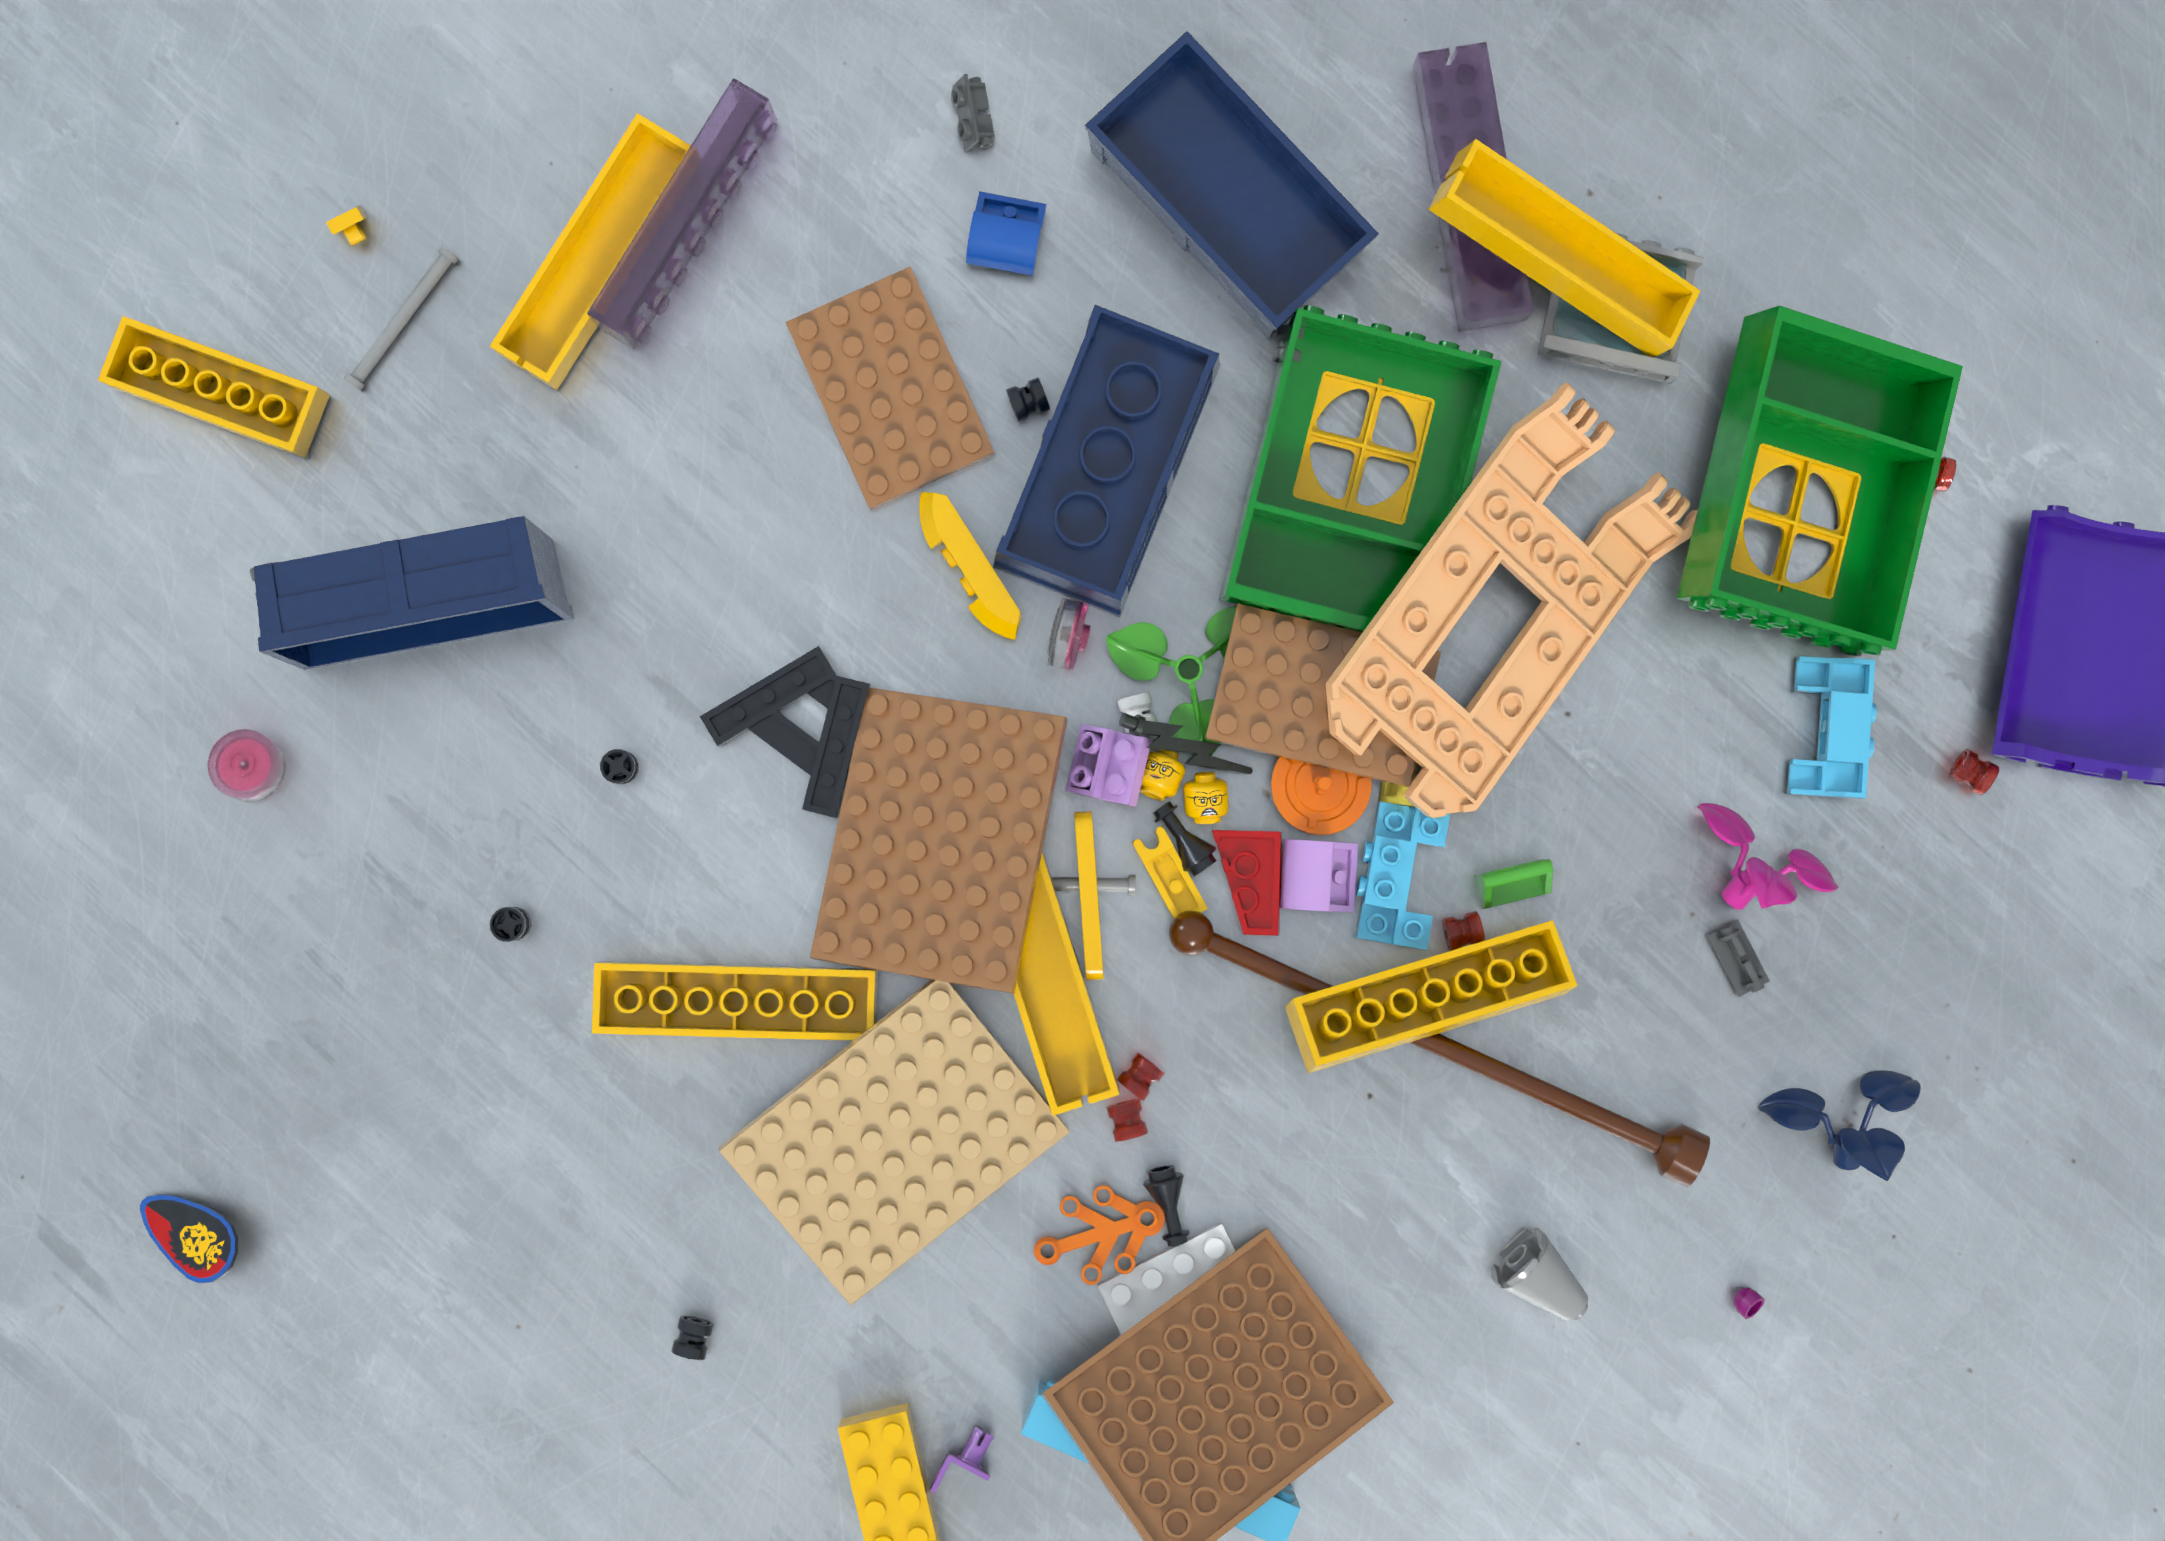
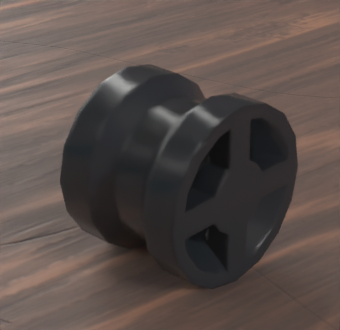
M614 749L608 751L602 757L600 771L602 776L609 782L627 784L637 777L639 763L632 753L622 749Z

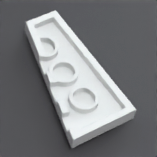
M1221 1222L1189 1238L1188 1242L1182 1245L1172 1246L1136 1264L1132 1272L1128 1274L1118 1273L1098 1283L1097 1286L1122 1335L1234 1253L1235 1249Z

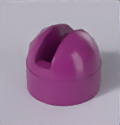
M1743 1288L1737 1291L1733 1298L1734 1307L1745 1319L1753 1317L1765 1302V1299L1751 1288Z

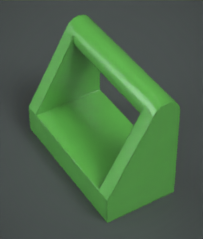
M1540 859L1474 875L1482 909L1551 893L1553 880L1551 860Z

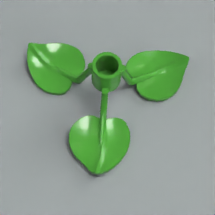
M1237 606L1223 609L1211 617L1207 623L1205 634L1215 646L1198 658L1193 655L1182 656L1178 661L1164 658L1163 656L1168 649L1167 638L1159 627L1151 623L1140 622L1131 624L1119 631L1108 634L1106 637L1108 650L1113 661L1127 676L1140 681L1152 680L1158 675L1160 663L1174 667L1176 676L1182 682L1189 684L1192 704L1182 703L1173 710L1169 718V724L1181 725L1183 727L1172 737L1220 744V742L1205 739L1214 699H1206L1199 702L1195 682L1203 674L1202 663L1219 650L1225 659Z

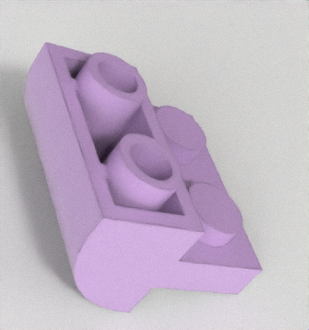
M1081 724L1065 791L1111 803L1136 807L1150 748L1146 747L1152 742V739Z
M1284 839L1280 908L1354 913L1358 844Z

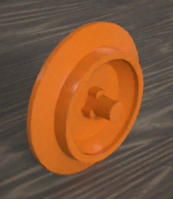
M1279 757L1271 778L1272 797L1282 817L1296 829L1314 835L1334 834L1354 824L1365 811L1371 795V778Z

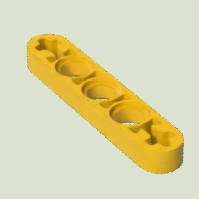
M1092 811L1074 812L1086 980L1104 979Z

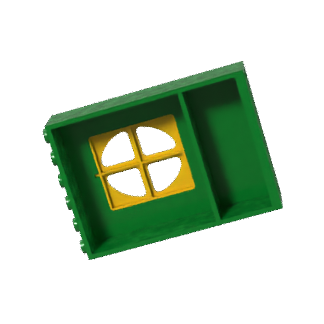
M1305 305L1304 309L1297 308L1288 324L1219 600L1363 633L1471 484L1502 361L1492 359L1493 354L1484 350L1474 349L1472 353L1459 350L1460 346L1453 342L1439 341V344L1425 341L1426 337L1422 334L1406 332L1404 336L1392 333V328L1384 324L1372 323L1371 327L1358 324V319L1353 316L1338 314V317L1335 318L1324 315V310L1321 308ZM1300 328L1304 329L1303 338L1297 339ZM1295 348L1301 351L1300 362L1292 361ZM1355 389H1362L1368 392L1369 400L1359 437L1350 438L1323 431L1317 427V420L1320 414L1335 398ZM1385 396L1396 399L1404 407L1411 419L1416 439L1415 450L1411 453L1377 445L1372 440L1381 400ZM1315 442L1349 450L1354 455L1345 495L1341 499L1330 496L1321 487L1314 474L1310 458V447ZM1368 457H1376L1404 464L1408 467L1409 474L1405 482L1388 499L1371 506H1364L1358 503L1357 495Z
M1780 305L1745 316L1677 599L1689 602L1688 607L1691 609L1708 612L1710 608L1720 611L1719 616L1725 619L1740 621V618L1751 620L1750 626L1770 630L1772 626L1781 629L1780 634L1786 637L1801 639L1802 636L1811 638L1810 643L1816 646L1831 648L1832 645L1841 647V653L1851 656H1862V653L1880 655L1881 651L1896 650L1963 366ZM1784 465L1795 468L1796 477L1786 514L1782 515L1751 504V493L1765 475ZM1812 473L1822 477L1834 496L1838 512V526L1835 530L1805 522L1801 518L1807 484ZM1747 518L1774 525L1781 529V540L1771 575L1762 573L1749 555L1744 538V521ZM1798 533L1830 543L1832 547L1831 554L1819 571L1798 583H1792L1787 580V568L1794 539Z

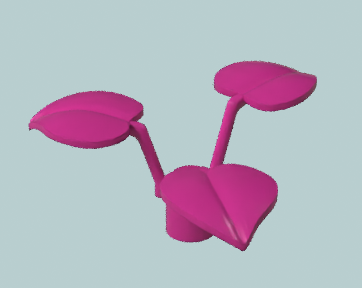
M1703 803L1697 807L1703 812L1706 822L1721 840L1733 846H1740L1741 852L1737 863L1730 872L1734 878L1721 891L1723 899L1733 908L1743 910L1755 896H1757L1762 909L1773 905L1794 902L1797 898V892L1791 881L1785 876L1789 872H1796L1799 880L1804 885L1820 892H1834L1839 888L1826 866L1813 854L1802 849L1791 850L1788 858L1792 864L1787 865L1780 871L1774 870L1772 866H1769L1765 861L1757 857L1749 858L1746 862L1745 871H1742L1741 868L1749 850L1748 843L1753 842L1755 839L1749 824L1738 813L1722 805Z

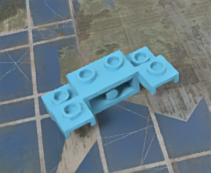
M1796 657L1794 691L1820 693L1821 703L1817 761L1789 760L1787 794L1853 799L1866 798L1869 758L1874 753V739L1870 737L1871 724L1875 722L1877 707L1873 703L1875 660Z
M1381 801L1377 803L1371 842H1365L1362 862H1367L1365 876H1359L1356 895L1361 896L1355 938L1422 950L1428 949L1433 916L1406 911L1417 843L1445 847L1450 814L1431 818L1424 815L1416 807Z

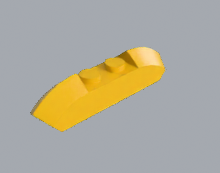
M921 492L919 515L924 537L931 549L944 544L946 548L941 550V553L951 568L957 565L964 576L959 579L962 587L969 597L977 596L978 599L968 606L969 610L991 631L1015 640L1020 624L1021 612L947 495Z

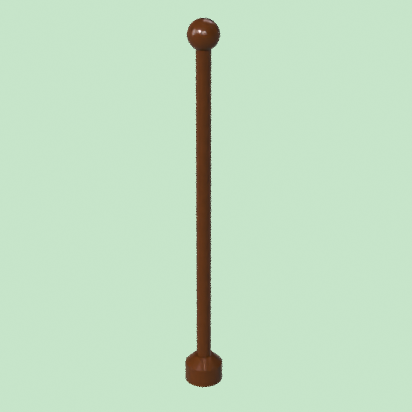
M1198 911L1182 912L1173 919L1170 925V942L1178 952L1184 955L1194 956L1207 951L1302 995L1333 987L1331 984L1215 933L1211 921ZM1435 1034L1409 1042L1652 1152L1659 1174L1685 1187H1689L1696 1180L1707 1158L1710 1137L1684 1124L1659 1133L1442 1034Z

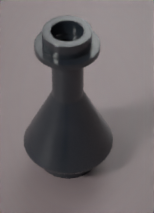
M1169 801L1153 812L1157 818L1154 821L1156 823L1162 820L1176 839L1183 871L1187 872L1190 870L1195 877L1217 861L1212 855L1216 851V847L1188 832L1174 814L1178 806H1173Z
M1164 1165L1147 1171L1149 1178L1144 1181L1143 1186L1164 1212L1168 1233L1164 1234L1162 1239L1167 1241L1168 1246L1182 1245L1188 1242L1187 1236L1190 1234L1189 1230H1182L1177 1211L1184 1175L1176 1172L1174 1165Z

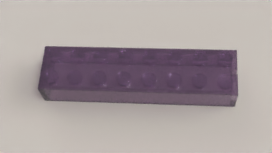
M1487 42L1456 46L1450 58V65H1446L1450 56L1449 48L1419 52L1413 64L1435 195L1440 185L1446 181L1445 176L1457 153L1473 140H1479L1507 159ZM1439 217L1458 331L1526 321L1533 313L1527 275Z
M732 79L587 312V315L600 330L633 350L636 349L639 343L642 345L646 342L652 331L650 324L657 314L660 316L666 310L670 302L668 295L675 285L678 287L684 281L688 273L686 266L693 256L696 258L700 255L706 244L704 237L710 228L714 229L718 226L724 214L722 208L728 199L732 200L736 197L742 185L740 179L746 170L751 171L760 156L758 150L764 141L769 142L777 130V118L767 97L737 79Z

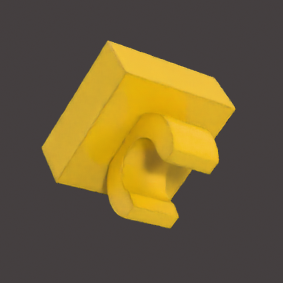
M361 205L326 222L332 235L343 230L351 245L366 238L357 223L367 218Z

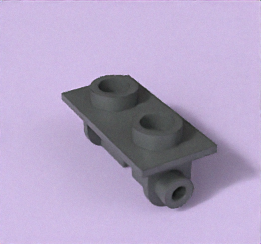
M964 74L952 86L951 101L958 114V137L963 141L964 152H968L977 143H979L980 148L992 146L995 134L991 114L979 115L978 110H987L989 108L985 83L981 82L980 77L968 79V74Z
M1738 919L1707 935L1738 997L1750 991L1752 993L1757 992L1765 987L1764 984L1770 982Z

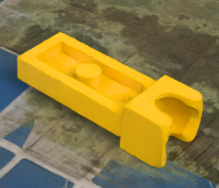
M1163 826L1155 830L1158 838V845L1155 849L1146 848L1139 839L1131 842L1173 919L1185 911H1198L1201 913L1208 909L1189 873L1183 871L1182 861Z

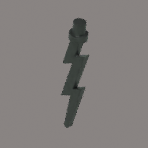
M1123 713L1120 717L1119 726L1129 729L1130 734L1134 736H1139L1140 734L1158 736L1146 748L1195 754L1184 764L1245 775L1253 772L1251 767L1209 755L1222 744L1172 737L1183 727L1181 725L1147 721L1145 717L1139 714L1132 716Z

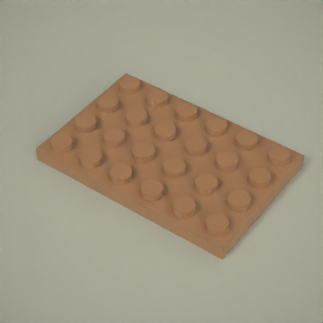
M911 267L905 268L786 322L870 510L995 455Z
M1237 604L1205 739L1404 787L1410 786L1415 767V761L1380 730L1361 756L1353 754L1330 734L1326 682L1361 636V632ZM1436 651L1422 670L1433 681H1435L1441 651Z

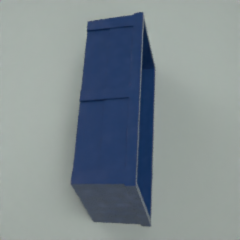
M1188 31L1085 124L1091 152L1102 164L1106 163L1174 235V240L1185 252L1188 250L1257 323L1256 327L1267 339L1293 316L1297 308L1301 309L1379 235L1370 223Z
M1095 305L1088 321L1086 335L1051 420H1048L1042 435L1041 447L1005 536L1002 535L996 550L993 568L1120 618L1220 368L1219 353Z
M525 516L254 566L260 637H258L259 652L303 670L574 619L572 606L567 601L554 541Z

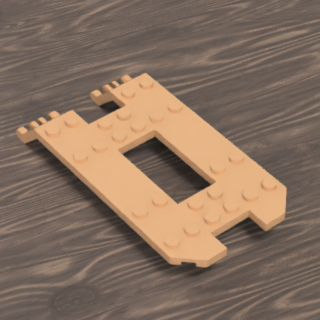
M1567 382L1562 384L1549 400L1511 427L1326 682L1330 734L1353 754L1361 756L1380 730L1422 767L1403 797L1427 817L1437 818L1451 813L1477 811L1652 563L1692 536L1698 510L1689 512L1683 523L1678 525L1676 521L1681 519L1683 514L1689 509L1690 501L1684 496L1681 497V493L1676 488L1667 490L1658 504L1653 501L1665 489L1668 482L1660 472L1652 475L1639 491L1606 512L1585 542L1581 541L1543 505V502L1561 477L1603 448L1615 432V428L1608 421H1603L1597 425L1589 438L1584 434L1599 417V413L1594 408H1589L1590 404L1584 398L1578 399L1572 405L1568 414L1564 415L1561 412L1574 398L1576 392ZM1501 563L1542 602L1464 709L1422 670L1496 567Z

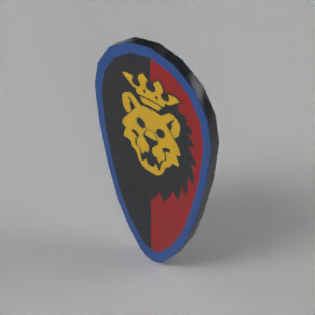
M155 1195L148 1196L141 1201L140 1212L149 1236L170 1263L187 1279L197 1283H212L224 1277L233 1267L238 1254V1236L234 1225L225 1216L207 1206L177 1196Z

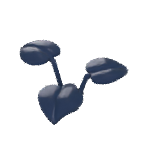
M1883 1070L1866 1074L1860 1081V1092L1863 1096L1872 1100L1868 1104L1859 1131L1854 1128H1843L1838 1134H1834L1828 1115L1822 1112L1825 1108V1100L1818 1094L1806 1089L1789 1088L1775 1092L1760 1104L1759 1111L1769 1115L1778 1124L1796 1131L1813 1129L1818 1126L1821 1120L1828 1134V1144L1834 1145L1833 1163L1838 1168L1855 1170L1862 1166L1871 1173L1888 1181L1895 1167L1903 1158L1905 1144L1897 1134L1887 1129L1872 1128L1868 1131L1866 1129L1873 1110L1878 1104L1890 1112L1906 1110L1918 1100L1921 1086L1917 1080L1897 1072Z

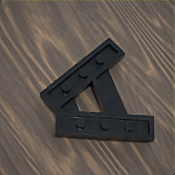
M818 646L701 715L700 718L718 747L749 729L810 775L802 810L837 818L849 772L854 743L871 685L837 676L823 651ZM807 694L821 703L828 710L820 741L818 742L779 713V711Z

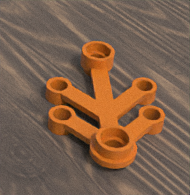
M1101 1185L1093 1192L1094 1202L1102 1207L1109 1205L1128 1216V1218L1114 1222L1080 1204L1076 1197L1067 1196L1060 1203L1061 1213L1066 1217H1076L1095 1228L1059 1240L1051 1236L1043 1237L1035 1244V1258L1041 1264L1051 1265L1056 1263L1063 1253L1100 1242L1090 1263L1086 1264L1081 1271L1082 1280L1088 1285H1095L1102 1277V1268L1118 1236L1133 1231L1124 1253L1118 1254L1114 1261L1115 1269L1119 1273L1128 1274L1135 1267V1257L1145 1237L1157 1234L1164 1225V1213L1158 1204L1151 1201H1143L1135 1205L1114 1194L1109 1186ZM1101 1189H1106L1110 1193V1199L1105 1203L1097 1199V1192ZM1067 1200H1074L1076 1202L1077 1209L1074 1213H1067L1064 1210V1203ZM1144 1212H1150L1154 1216V1222L1149 1226L1141 1223L1140 1217ZM1045 1244H1050L1054 1248V1255L1050 1258L1044 1257L1041 1253V1248ZM1121 1257L1130 1258L1132 1264L1129 1269L1122 1270L1119 1268L1118 1260ZM1089 1267H1093L1098 1271V1277L1093 1281L1085 1277V1270Z

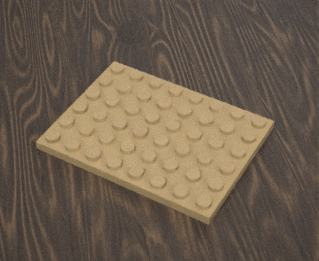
M930 980L719 1147V1152L845 1300L852 1305L1067 1135L1069 1130L1057 1115L1052 1116L1048 1103L954 987L947 982Z

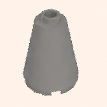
M1535 1228L1534 1233H1531L1528 1229L1520 1232L1501 1250L1499 1255L1503 1257V1260L1499 1267L1495 1264L1493 1265L1491 1273L1492 1280L1500 1288L1564 1321L1578 1320L1585 1314L1588 1308V1295L1548 1237L1539 1228Z

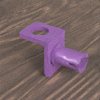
M974 1426L973 1432L961 1455L957 1454V1456H954L947 1452L929 1491L935 1494L950 1462L988 1481L991 1476L981 1470L980 1463L994 1436L985 1432L980 1444L977 1445L983 1430Z

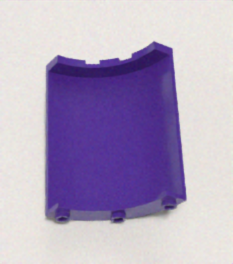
M2048 505L2047 510H2032L1992 755L2020 763H2026L2027 759L2038 762V767L2116 781H2121L2123 774L2127 775V779L2143 781V784L2165 787V532L2135 529V524L2117 521L2113 522V524L2091 520L2070 513L2068 507L2060 505Z

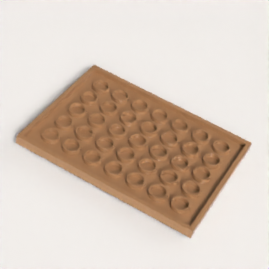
M869 688L854 743L810 958L1014 994L1068 719L1065 716Z
M1268 1228L1041 1394L1142 1541H1217L1394 1403Z

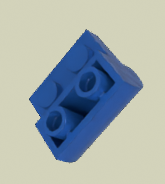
M979 191L970 226L966 263L1033 276L1047 204Z

